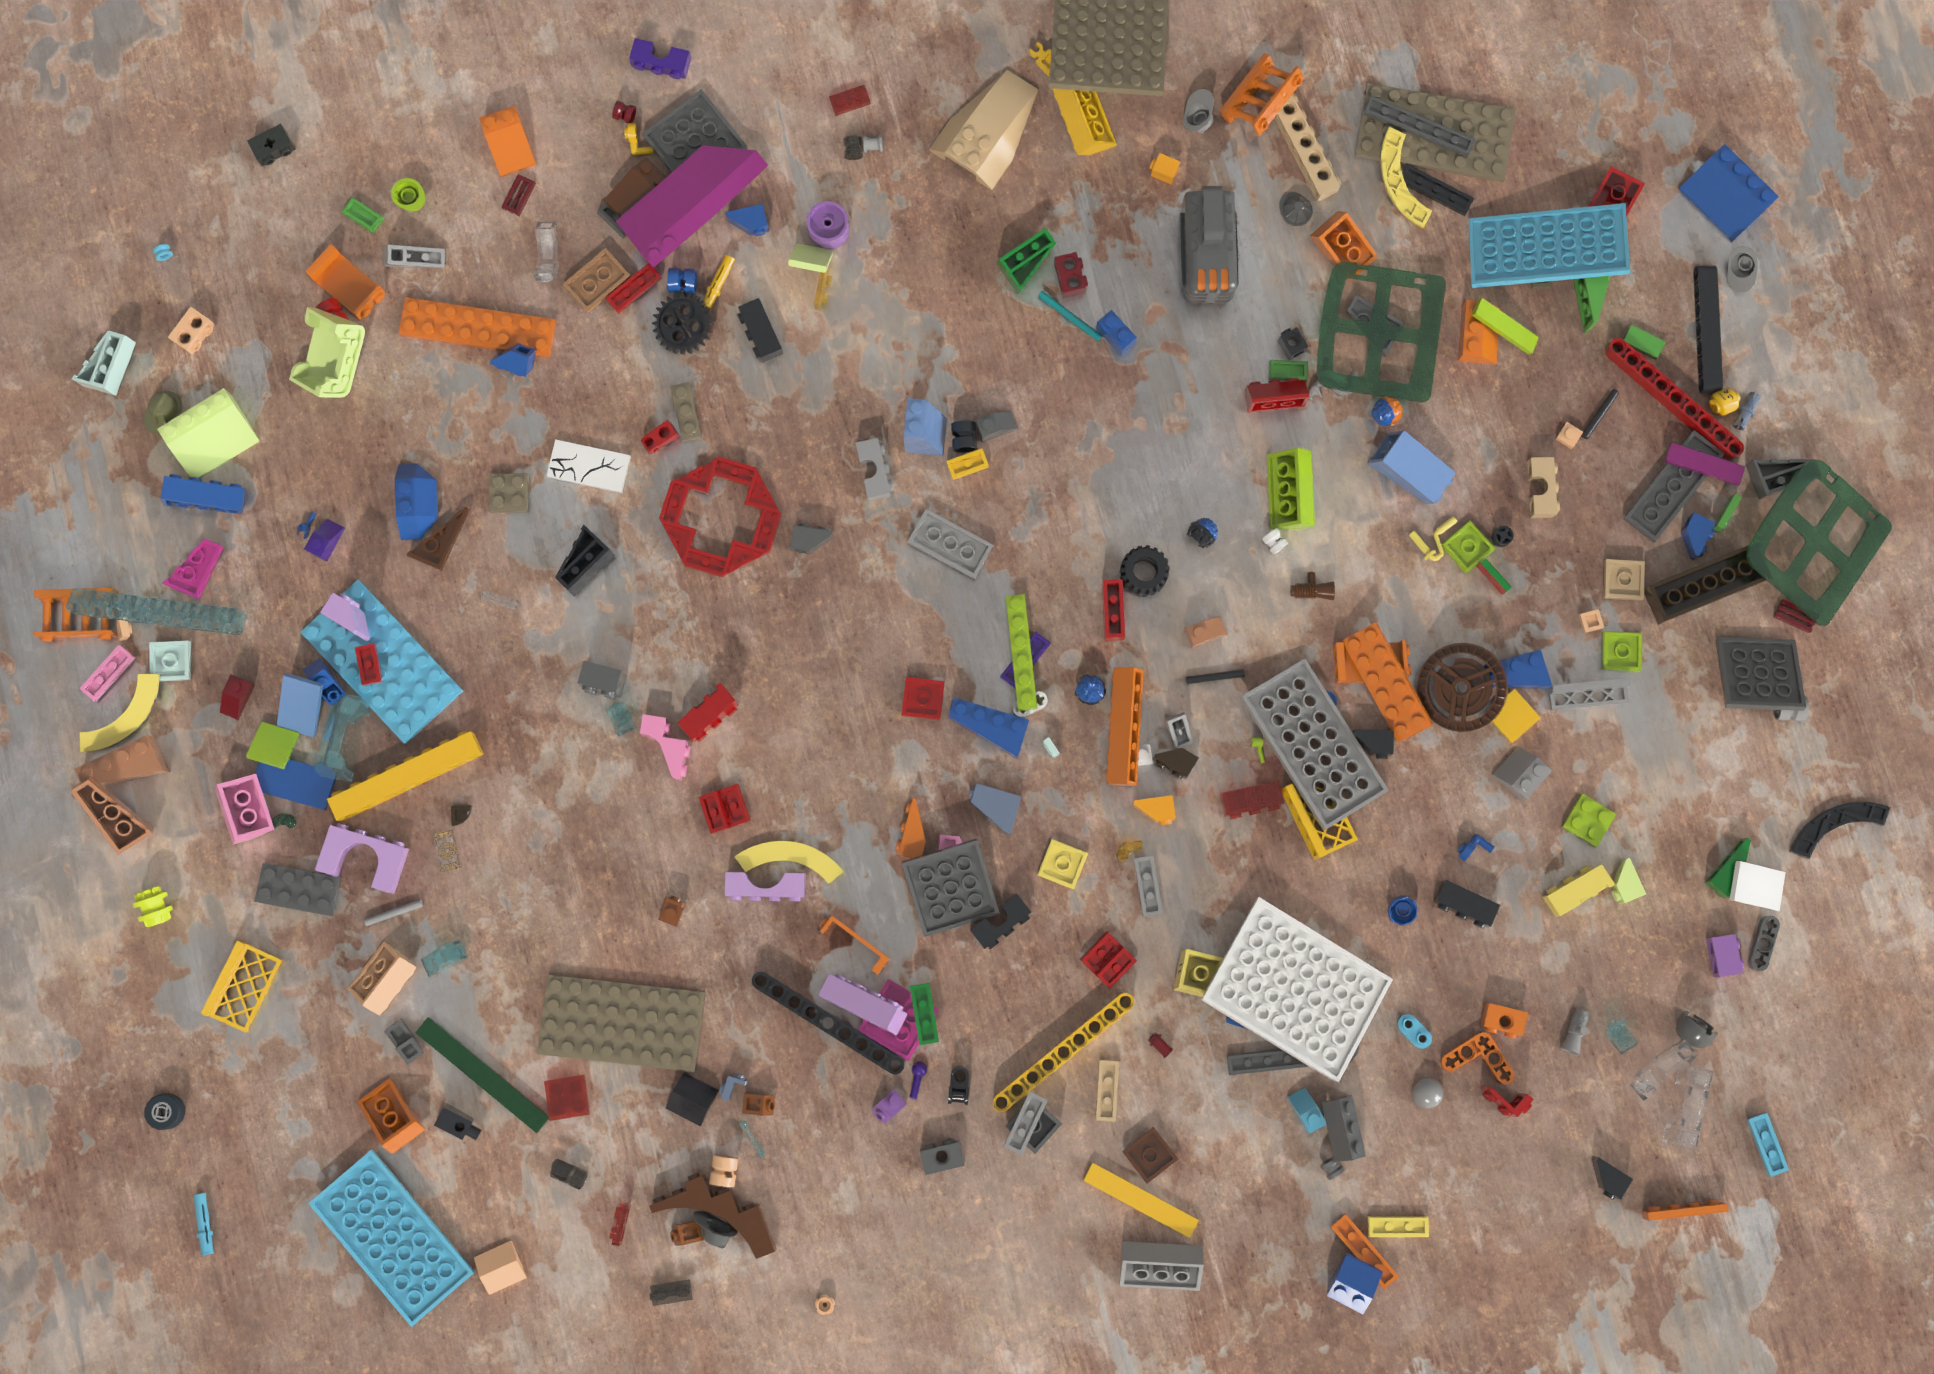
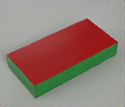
M1484 559L1476 566L1502 595L1512 588L1487 559Z

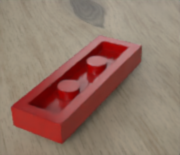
M648 263L605 299L619 314L659 282L662 276Z

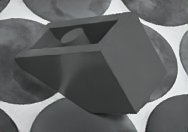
M1011 411L992 413L976 419V428L982 443L1018 430Z

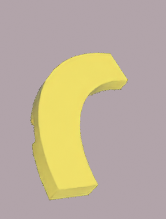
M1389 126L1381 149V173L1384 186L1397 209L1408 220L1423 229L1432 210L1421 204L1406 187L1407 185L1400 167L1401 149L1406 134Z
M138 674L136 691L126 711L108 726L94 731L80 732V752L100 750L112 746L136 731L149 715L154 700L157 697L160 674Z
M791 841L762 843L734 856L746 873L759 865L773 861H790L805 865L822 876L828 884L844 873L838 864L823 852L811 846Z

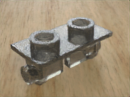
M690 1279L650 1286V1301H652L653 1306L693 1300Z

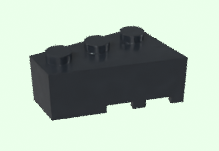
M584 524L578 539L572 545L571 552L568 557L566 556L555 576L574 597L615 557L613 552Z

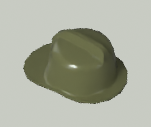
M162 391L151 397L144 415V425L148 431L159 435L160 433L157 429L177 417L181 409L179 396L171 391Z

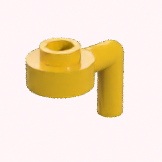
M628 123L627 127H624L625 139H629L631 154L634 156L654 154L652 147L638 148L636 123Z

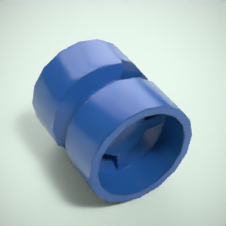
M669 268L667 277L668 292L680 293L683 290L684 293L696 294L697 270L685 268L684 271H681L680 268Z

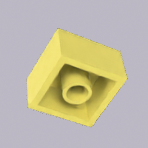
M1189 949L1181 951L1173 990L1202 997L1223 958Z

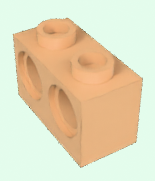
M190 307L168 338L193 355L194 352L200 349L205 337L212 333L215 324ZM202 321L201 326L195 328L196 323ZM190 336L189 342L184 343L185 338Z

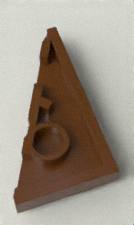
M465 507L463 510L458 511L446 524L443 523L432 532L430 537L422 540L421 544L414 550H410L407 556L442 571L470 509Z

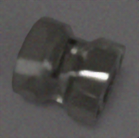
M855 135L845 137L843 139L844 146L846 147L844 151L845 159L859 160L863 158V150L861 149L862 137Z

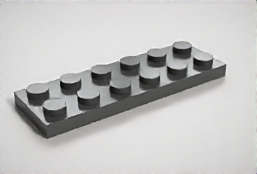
M1695 430L1690 433L1681 445L1718 458H1722L1725 454ZM1667 463L1623 520L1650 541L1656 542L1707 476Z

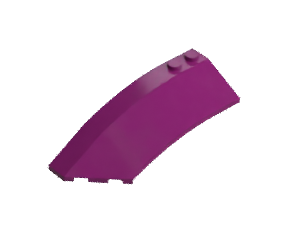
M702 145L663 181L619 217L616 223L654 268L740 193L768 164L756 150Z

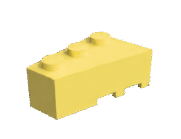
M1602 864L1592 867L1587 865L1579 870V875L1575 877L1570 875L1562 880L1564 884L1557 887L1554 885L1546 890L1547 894L1543 896V899L1555 917L1562 916L1581 905L1582 902L1590 897H1595L1603 889L1615 885Z

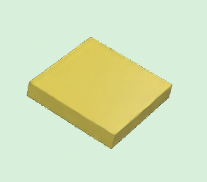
M1051 839L1037 876L1074 890L1088 853Z

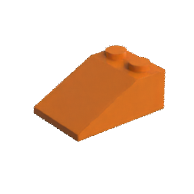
M515 106L479 117L500 177L536 165L522 121Z
M1337 211L1310 235L1320 251L1348 281L1354 279L1378 257L1347 212Z
M391 1078L357 1101L380 1144L391 1154L425 1131L418 1116Z

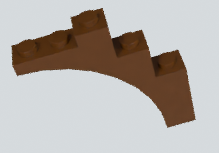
M698 1172L688 1176V1181L684 1182L685 1191L682 1187L672 1191L673 1196L665 1198L662 1195L653 1199L654 1203L649 1205L652 1213L671 1208H692L718 1216L727 1221L742 1235L749 1244L756 1259L776 1251L760 1205L754 1206V1203L743 1206V1211L740 1212L733 1190L727 1191L726 1188L716 1191V1196H713L705 1174L700 1176Z

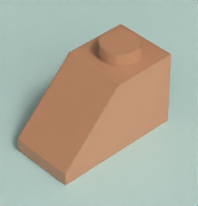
M1221 617L1204 620L1187 627L1184 631L1191 649L1227 635Z

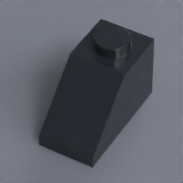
M1354 729L1352 731L1359 744L1370 755L1376 756V759H1388V756L1394 754V731Z
M1593 1156L1592 1163L1598 1187L1604 1191L1603 1195L1611 1200H1614V1198L1621 1200L1633 1179L1601 1158Z

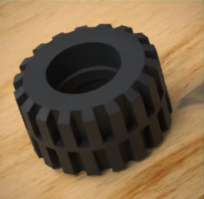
M1141 545L1136 549H1131L1125 555L1120 567V579H1122L1123 586L1127 587L1130 593L1134 592L1136 596L1143 595V597H1147L1150 594L1152 596L1165 585L1169 577L1170 566H1168V559L1164 558V553L1157 551L1158 548L1154 547L1152 549L1150 545L1145 547ZM1141 561L1151 563L1156 570L1155 577L1150 581L1138 579L1133 572L1134 565Z

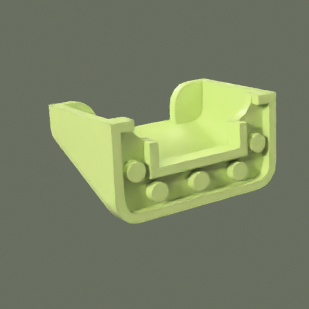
M307 307L305 323L310 327H314L306 362H298L293 366L289 380L318 397H345L350 392L365 330L363 326L317 308Z

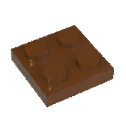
M1154 1127L1122 1151L1146 1184L1178 1160Z

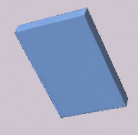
M285 673L282 681L277 726L314 737L317 733L323 684Z

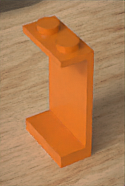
M332 244L305 271L315 283L333 298H336L341 305L360 321L371 313L373 306L380 303L386 293L380 285L374 283L341 255Z
M1406 640L1389 643L1409 678L1411 675V665L1407 661V656H1410L1409 645H1406ZM1336 642L1333 645L1335 684L1365 683L1345 648L1344 642Z
M831 916L830 919L826 917L820 925L822 928L820 932L826 935L834 923L839 925L880 956L871 969L879 975L890 961V958L835 917Z

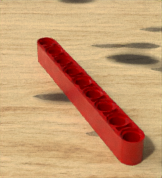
M1615 338L1606 346L1605 354L1613 363L1692 431L1695 430L1725 453L1723 455L1724 459L1734 460L1743 453L1744 444L1625 340ZM1612 346H1617L1619 348V352H1615ZM1627 358L1632 359L1634 365L1629 364ZM1642 371L1648 373V378L1642 375ZM1656 383L1661 384L1663 390H1659L1656 386ZM1671 396L1677 398V403L1671 400ZM1686 408L1691 410L1692 416L1686 413ZM1700 421L1705 422L1707 427L1703 428L1700 425ZM1715 433L1721 436V441L1715 438ZM1730 446L1735 448L1736 454L1730 451Z

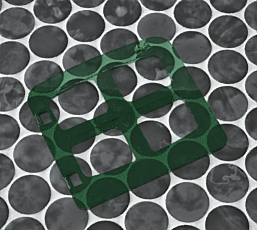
M1351 262L1337 264L1330 274L1320 323L1316 372L1319 383L1329 389L1381 397L1388 396L1394 399L1421 403L1427 402L1432 392L1446 288L1445 279L1438 275L1420 274ZM1356 269L1367 270V276L1356 275ZM1415 278L1426 279L1425 285L1414 283ZM1347 279L1376 283L1373 315L1370 321L1345 319L1338 316L1341 296ZM1392 285L1415 288L1421 291L1422 307L1419 329L1392 326L1387 323ZM1336 333L1359 335L1368 338V351L1363 377L1334 372L1333 353ZM1386 340L1417 345L1414 367L1409 383L1403 384L1379 379L1383 344Z
M1813 459L1807 461L1777 498L1747 548L1746 557L1753 569L1819 626H1826L1831 622L1891 532L1892 525L1885 516L1874 509L1844 479L1834 473L1825 462ZM1828 474L1834 478L1832 483L1826 479ZM1814 478L1819 479L1836 495L1834 501L1816 526L1811 525L1793 508L1796 500ZM1847 506L1866 522V528L1850 557H1847L1828 538L1829 533ZM1869 511L1876 516L1874 520L1867 516ZM1783 520L1805 540L1803 547L1785 573L1765 556V551ZM1820 552L1840 572L1818 600H1814L1797 585V581L1814 555Z

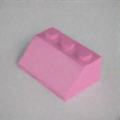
M256 774L217 784L215 792L233 845L254 839L274 830Z

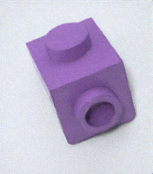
M893 1089L872 1108V1111L879 1121L886 1124L907 1103Z

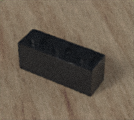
M757 298L738 306L740 312L737 314L741 325L745 323L747 327L745 334L748 341H753L755 345L752 349L756 358L760 357L763 363L782 355V347L760 299Z
M1448 880L1442 881L1433 903L1438 904V909L1445 912L1451 910L1456 913V917L1465 921L1468 918L1474 921L1473 925L1482 929L1492 926L1501 906Z

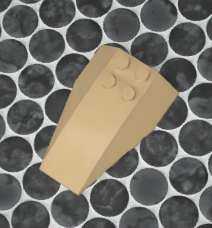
M1006 70L948 121L929 151L944 161L947 157L975 174L976 181L992 191L1013 161L1038 89L1009 70Z

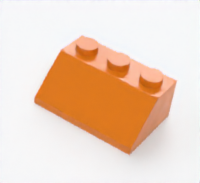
M1466 299L1461 308L1458 361L1496 365L1499 334L1472 316L1477 300Z

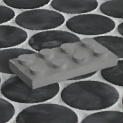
M925 509L907 541L908 544L973 579H976L994 546L928 509Z

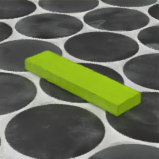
M1479 298L1472 312L1473 317L1526 354L1533 353L1539 338L1485 299Z

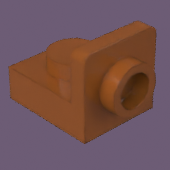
M671 895L670 899L665 897V903L658 920L677 927L685 904L681 903L682 899Z
M744 1093L742 1113L772 1116L775 1109L774 1095Z
M695 1221L671 1226L670 1236L675 1246L704 1240L701 1234L702 1227Z

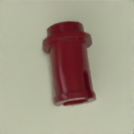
M1155 1032L1148 1039L1149 1045H1153L1166 1058L1173 1051V1048L1161 1038V1034Z

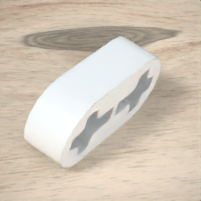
M1040 691L1036 692V696L1044 698L1042 705L1039 706L1037 703V709L1026 710L1023 714L1020 711H1016L1018 708L1016 701L1012 708L1014 715L1023 718L1042 710L1047 705L1048 699L1046 694Z

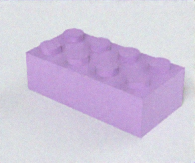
M829 974L818 995L826 1001L896 1036L907 1016V1013L902 1011L904 1007L890 999L886 1002V998L882 997V995L872 990L870 991L856 982H851L839 974H836V976Z

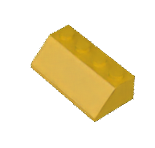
M1053 89L1054 97L1058 102L1061 115L1064 118L1077 155H1092L1117 145L1097 92Z

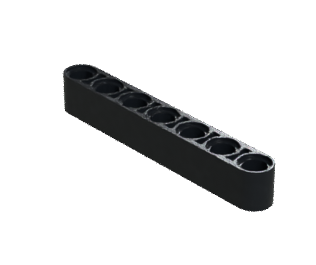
M1716 265L1695 266L1693 272L1698 386L1700 394H1713L1723 389L1718 271Z

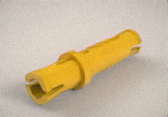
M728 255L724 256L710 286L706 288L707 292L703 298V301L706 302L704 307L708 306L710 311L717 296H720V290L736 262L734 258Z

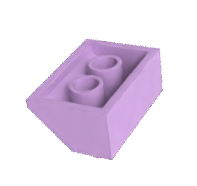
M332 593L320 613L368 642L370 640L365 613L359 609L361 605L342 593L339 596Z

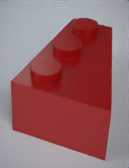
M721 683L716 686L718 688L710 696L707 694L703 698L704 701L697 707L694 706L677 722L693 742L702 741L708 735L707 731L711 728L716 729L722 724V719L726 715L730 717L738 710L736 707L739 704Z

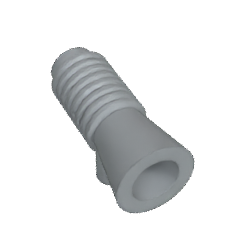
M1577 1008L1576 1012H1573L1567 1031L1568 1035L1560 1048L1562 1051L1580 1055L1581 1037L1588 1033L1586 1027L1589 1018L1587 1011Z

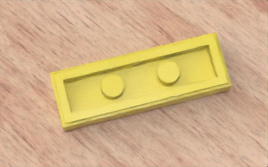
M1367 1216L1368 1237H1429L1428 1216Z

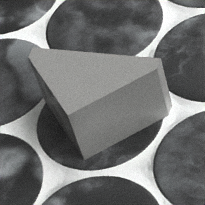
M1185 712L1164 721L1175 749L1193 743Z

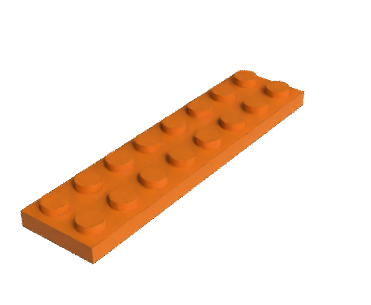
M405 297L398 334L405 337L499 351L519 343L536 349L535 356L550 358L557 321L550 318Z

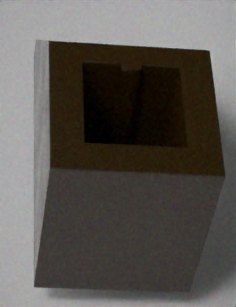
M1184 748L1155 754L1152 760L1155 761L1154 765L1164 770L1167 768L1172 771L1171 775L1175 778L1186 780L1199 757Z

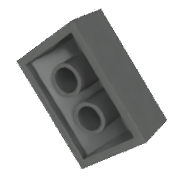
M1346 1095L1322 1102L1334 1161H1351L1365 1157L1353 1096Z

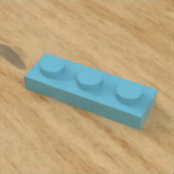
M1764 1112L1747 1118V1123L1767 1175L1772 1177L1789 1171L1768 1114Z

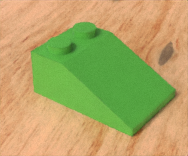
M1610 276L1573 279L1584 333H1588L1598 322Z

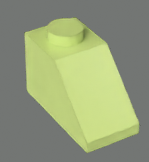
M1631 859L1621 860L1613 880L1615 885L1612 886L1613 890L1611 892L1616 902L1624 904L1646 895V892Z

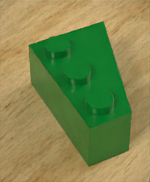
M1046 228L1001 257L996 263L1017 295L1056 245L1055 240Z

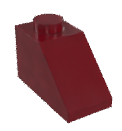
M230 674L222 691L220 713L239 720L255 685Z

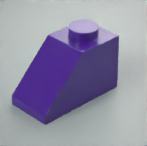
M327 519L312 533L304 550L327 562L345 527Z

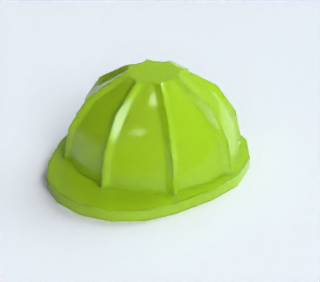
M403 178L395 182L392 187L391 198L395 205L401 209L413 212L418 211L424 206L426 196L418 181L412 178Z

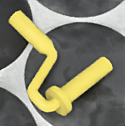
M1452 516L1436 528L1433 536L1440 552L1436 556H1434L1436 551H1431L1415 531L1409 534V537L1425 554V560L1430 558L1432 561H1437L1444 556V550L1438 535L1456 524L1457 520Z

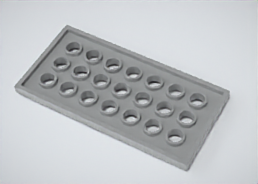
M1306 658L1240 697L1323 831L1389 791ZM1295 680H1300L1303 683L1302 690L1294 686ZM1282 689L1287 692V699L1279 697V690ZM1309 696L1313 699V706L1306 705L1305 697ZM1263 699L1271 701L1272 707L1270 709L1263 706ZM1290 706L1297 708V716L1289 713ZM1316 713H1321L1324 716L1323 723L1316 721ZM1274 716L1281 717V725H1276L1273 722ZM1303 722L1308 725V732L1300 730V723ZM1329 729L1334 732V739L1326 737V730ZM1285 732H1289L1292 735L1293 739L1291 742L1284 740L1283 735ZM1311 739L1318 741V749H1313L1310 746ZM1337 746H1341L1345 749L1344 756H1340L1337 754ZM1295 749H1300L1303 752L1301 759L1295 757ZM1321 756L1328 757V766L1321 763ZM1347 763L1355 765L1356 770L1354 773L1347 770ZM1306 765L1313 768V775L1305 773L1304 768ZM1332 772H1336L1340 776L1339 782L1332 781ZM1359 779L1365 781V789H1360L1358 787L1357 781ZM1316 782L1323 784V792H1318L1315 789ZM1342 789H1347L1350 792L1349 799L1342 797ZM1326 799L1334 801L1335 806L1333 809H1329L1326 806Z

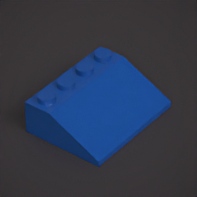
M1726 144L1718 149L1679 188L1732 242L1779 197Z

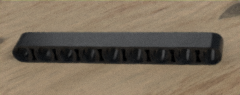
M757 972L753 975L752 985L760 992L889 1073L896 1075L903 1071L905 1064L901 1057L769 974ZM760 975L766 977V984L762 987L756 983V979ZM775 986L783 988L782 996H774L773 989ZM793 996H797L800 999V1004L796 1008L790 1006L789 1003ZM809 1007H814L817 1010L814 1018H809L806 1015V1010ZM827 1017L832 1018L834 1021V1025L830 1029L823 1026V1020ZM842 1028L850 1030L851 1035L848 1039L840 1037V1030ZM860 1038L867 1041V1048L864 1050H860L856 1046L857 1040ZM876 1049H881L884 1052L882 1060L878 1061L873 1057ZM892 1060L900 1061V1070L893 1071L890 1068Z

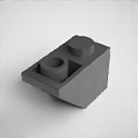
M800 523L799 526L794 525L790 549L792 552L812 554L833 539V533L827 527L819 526L818 529H815L803 523Z

